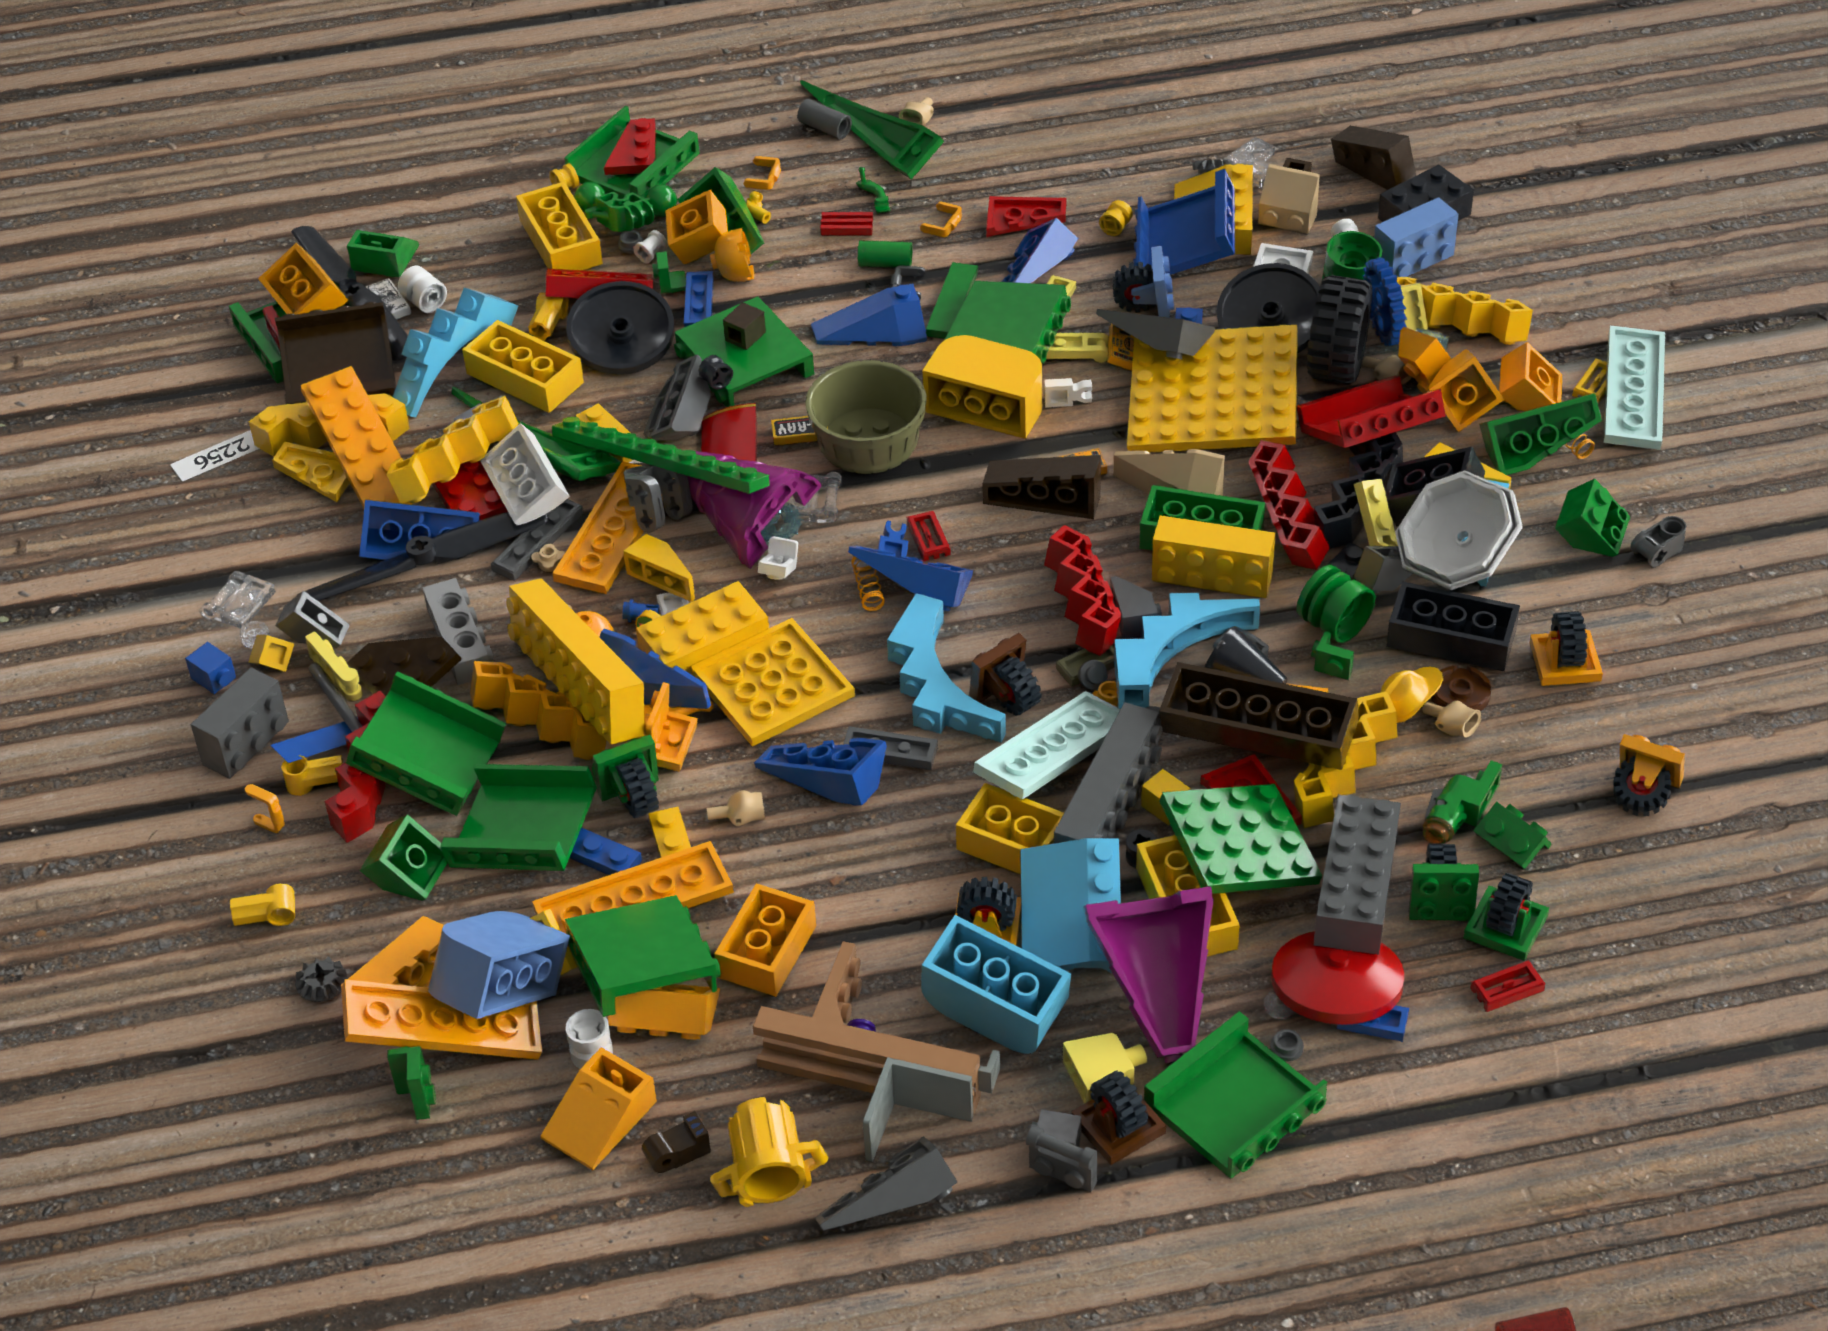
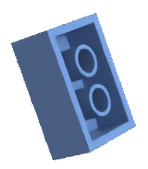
M1439 197L1375 225L1374 238L1381 245L1383 250L1382 258H1385V261H1389V267H1393V275L1407 277L1454 255L1459 214Z

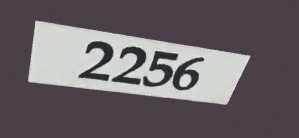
M250 430L170 465L183 482L260 448L254 445Z

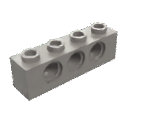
M456 578L422 587L426 608L438 637L442 636L462 658L451 669L457 685L471 682L474 661L494 662L490 646H484L483 644L486 643L482 626L476 627L475 625L478 623L474 607L468 608L467 606L470 604L466 588L460 589Z

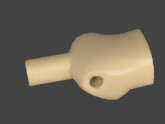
M926 97L921 102H907L904 109L899 112V118L920 125H926L934 111L932 99Z
M1391 355L1383 360L1366 356L1363 360V366L1374 369V376L1378 380L1396 375L1401 378V384L1403 385L1412 378L1403 369L1404 363L1397 355Z
M1453 701L1445 707L1426 702L1423 706V713L1436 717L1437 728L1451 736L1469 737L1475 732L1481 722V712L1467 707L1460 701Z
M746 790L738 791L728 799L727 806L707 808L708 820L729 818L732 824L736 826H743L755 820H765L762 793H751Z

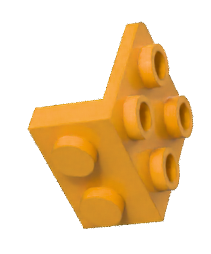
M663 682L660 691L655 690L650 705L653 708L651 714L646 713L644 716L645 736L650 734L655 742L657 766L680 772L697 728L698 718L669 711L670 684Z

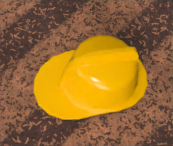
M1431 666L1421 667L1414 671L1404 670L1396 672L1384 681L1380 693L1388 692L1396 709L1397 723H1402L1412 718L1438 691L1443 681L1442 672L1438 668Z

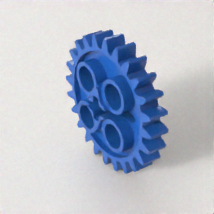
M1381 257L1368 260L1365 263L1366 267L1363 268L1365 274L1362 277L1363 280H1367L1372 285V308L1370 314L1372 328H1376V335L1380 336L1381 343L1384 342L1385 346L1399 344L1400 330L1403 327L1407 328L1404 322L1407 320V317L1404 314L1406 307L1403 304L1404 296L1402 295L1401 285L1397 283V275H1393V267H1389V261H1385V258Z

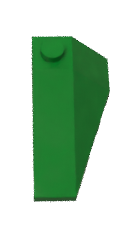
M714 167L677 199L679 203H682L711 190L726 209L728 232L742 228V231L745 232L751 254L764 244L741 192L732 178L718 168Z
M1593 393L1487 421L1479 425L1486 451L1495 469L1505 475H1510L1530 469L1572 439H1575L1601 422L1602 418L1596 394Z

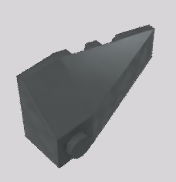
M1097 309L1096 312L1098 316L1152 348L1165 351L1166 357L1182 360L1183 355L1194 356L1215 331V327L1184 319Z
M923 1136L887 1161L890 1168L885 1172L872 1173L866 1177L861 1185L862 1190L858 1193L855 1191L846 1193L815 1217L823 1230L835 1228L929 1202L932 1199L940 1200L952 1192V1186L958 1183L938 1149Z

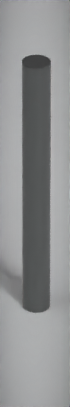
M312 663L308 668L309 672L350 730L353 732L362 727V724L318 663Z

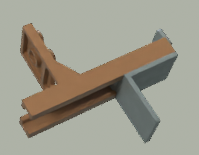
M843 941L812 1017L761 1006L753 1024V1034L764 1037L762 1052L758 1054L756 1060L757 1067L873 1093L863 1119L865 1158L867 1161L873 1162L894 1104L972 1122L981 1097V1091L992 1094L1000 1071V1051L992 1050L986 1067L980 1065V1055L844 1025V1023L849 1022L851 1017L853 997L858 998L861 992L862 979L858 978L861 960L856 957V944Z

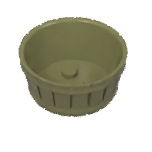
M875 360L845 363L819 376L807 392L805 406L809 422L817 437L818 447L826 459L838 468L861 474L884 472L906 461L918 444L919 430L925 415L926 392L921 381L903 367Z

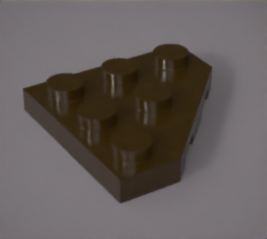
M441 636L368 643L347 662V665L357 670L360 680L372 694L381 691L387 696L397 671L432 687L459 663L462 658Z

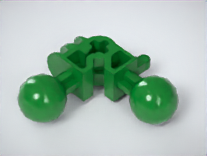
M594 182L583 183L576 189L574 194L576 202L582 212L585 213L587 219L597 218V222L615 232L632 231L634 228L638 229L644 225L652 224L654 215L666 217L665 210L676 206L678 202L676 193L667 185H655L647 192L646 198H642L632 192L626 194L624 199H619L617 193L610 192L605 194L604 189Z

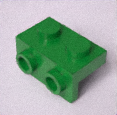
M1496 801L1473 831L1525 869L1543 846L1547 849L1551 847L1552 843L1546 838L1548 831L1534 821L1530 825L1522 820L1524 814L1511 804H1508L1505 808Z
M405 1046L387 1050V1058L396 1093L399 1095L410 1094L417 1120L430 1119V1105L436 1104L434 1084L430 1085V1066L424 1063L421 1046Z

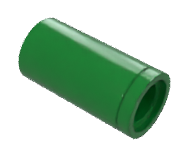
M859 240V267L896 268L897 266H912V242Z

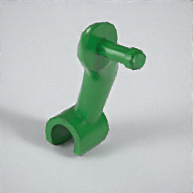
M859 167L861 180L856 182V184L862 190L870 192L877 197L874 199L876 213L891 211L888 203L889 197L886 196L884 189L875 182L866 180L865 168Z

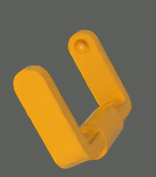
M755 156L753 159L755 165L771 167L767 177L768 180L747 178L744 180V186L754 189H772L781 172L780 160L773 157Z
M939 201L936 204L937 210L952 214L945 227L922 223L920 230L923 233L947 237L961 221L962 208Z
M247 785L245 793L266 803L271 817L256 814L253 817L254 823L273 833H278L285 826L277 796L256 785Z

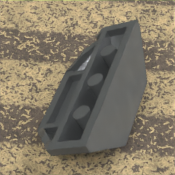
M698 354L677 363L674 367V374L666 381L655 400L643 433L646 438L654 440H679L686 436H693L700 430L711 392L708 382L699 375L698 369L702 360Z

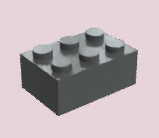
M251 667L190 724L203 766L230 779L258 751L262 750L279 731L284 729L289 719L279 681Z

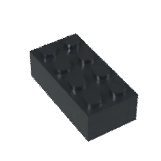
M1402 581L1389 620L1386 647L1505 672L1517 629L1520 605Z

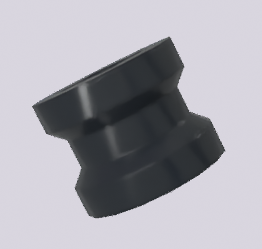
M717 355L706 357L698 369L700 377L708 381L709 385L716 390L726 387L733 377L732 368L725 364Z
M1139 829L1132 831L1127 836L1126 861L1131 867L1136 869L1137 844L1156 840L1157 837L1149 830Z

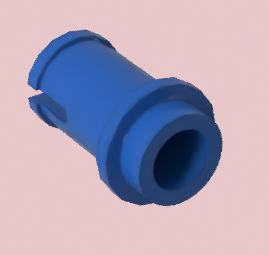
M630 599V602H624L622 619H628V622L631 623L632 620H636L645 610H652L659 614L660 605L634 603V600Z

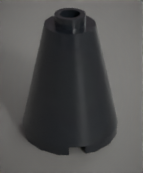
M1236 626L1232 627L1223 636L1222 640L1225 642L1218 649L1215 647L1204 666L1205 668L1286 684L1288 679L1252 640Z

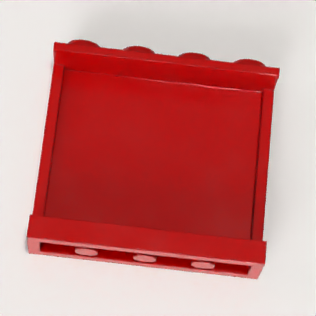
M1396 375L1296 406L1302 433L1343 448L1446 416L1441 389L1417 396H1410L1403 393L1401 378Z

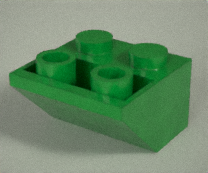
M356 230L347 244L350 265L354 271L400 278L419 247L418 241L406 237Z
M1592 479L1568 490L1555 529L1572 548L1614 557L1619 553L1630 516L1613 499L1606 488L1596 479Z

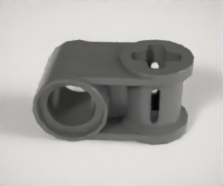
M1676 516L1665 517L1652 527L1637 534L1631 543L1630 549L1635 554L1640 553L1644 556L1650 566L1658 567L1664 561L1683 550L1686 522Z

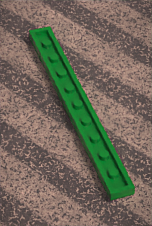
M567 417L563 419V422L552 425V436L748 494L770 486L769 475L757 472L756 468H743L736 466L735 462H722L716 460L714 456H701L693 450L677 449L672 444L663 445L656 443L654 439H642L633 433L618 432L616 428L600 427L595 422L586 423L579 421L577 417Z

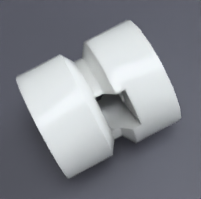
M412 266L406 269L399 278L398 291L425 313L436 311L446 300L447 289L444 284L435 277H432L429 272L420 266Z
M583 1009L569 1017L566 1023V1035L571 1060L576 1067L581 1069L601 1047L613 1054L609 1023L606 1016L603 1017L598 1010Z

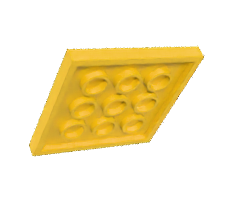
M793 618L691 666V674L706 683L709 696L752 747L855 696V688Z

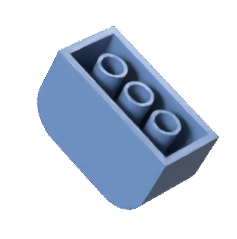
M506 911L488 912L447 923L442 928L428 991L435 999L476 1019L554 996L557 992L570 935L553 927L546 926L540 921H534L530 919L531 917Z

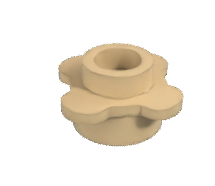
M545 544L539 552L533 553L531 558L533 562H538L541 570L552 572L565 552L557 550L553 544Z

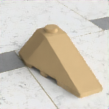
M1188 449L1187 453H1174L1173 450H1164L1162 454H1150L1148 451H1116L1114 454V476L1148 494L1152 485L1223 496L1225 455L1199 449Z

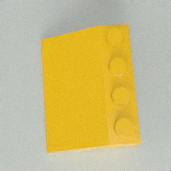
M1227 164L1175 184L1174 199L1215 186V172L1225 169L1235 187V254L1251 255L1253 165Z

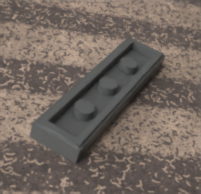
M566 499L562 504L547 513L548 522L520 534L491 563L492 571L515 581L533 563L532 554L539 552L545 544H553L584 513L583 506Z

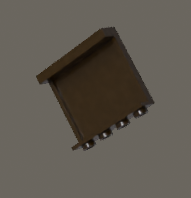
M367 302L363 305L352 307L340 306L336 309L325 311L312 310L309 313L285 314L282 317L275 318L286 394L284 395L286 404L307 402L301 392L302 384L350 366L353 367L367 395L385 393L393 397L396 382L383 302Z

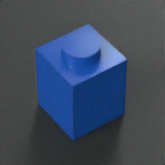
M208 641L185 658L191 679L213 694L236 678L231 657Z

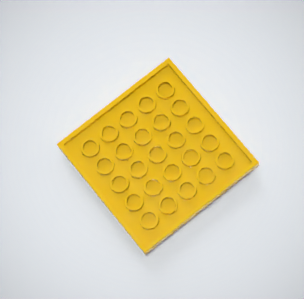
M1297 325L1218 329L1214 331L1213 335L1194 356L1183 355L1182 360L1168 358L1165 351L1156 350L1134 337L1127 450L1148 451L1151 453L1163 452L1164 450L1186 451L1188 449L1257 447L1261 440L1283 445L1296 444Z

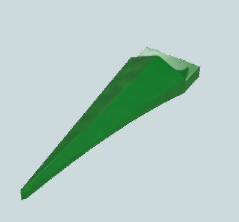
M800 80V84L821 104L849 115L852 119L850 130L895 171H899L911 180L944 143L941 136L923 125L879 112Z
M452 387L451 394L470 408L479 403L483 404V402L460 389ZM517 420L519 424L521 423L535 435L553 468L574 480L583 481L587 478L615 473L621 464V461L608 452L554 437L548 432Z

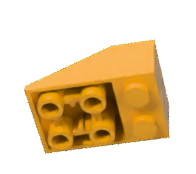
M601 1047L577 1073L542 1132L541 1139L593 1171L657 1102L653 1077Z

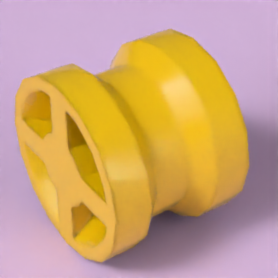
M570 163L563 165L560 170L553 169L549 172L552 185L565 182L568 188L573 189L579 186L577 172Z

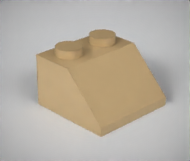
M1269 164L1259 202L1258 224L1308 234L1317 216L1320 174Z

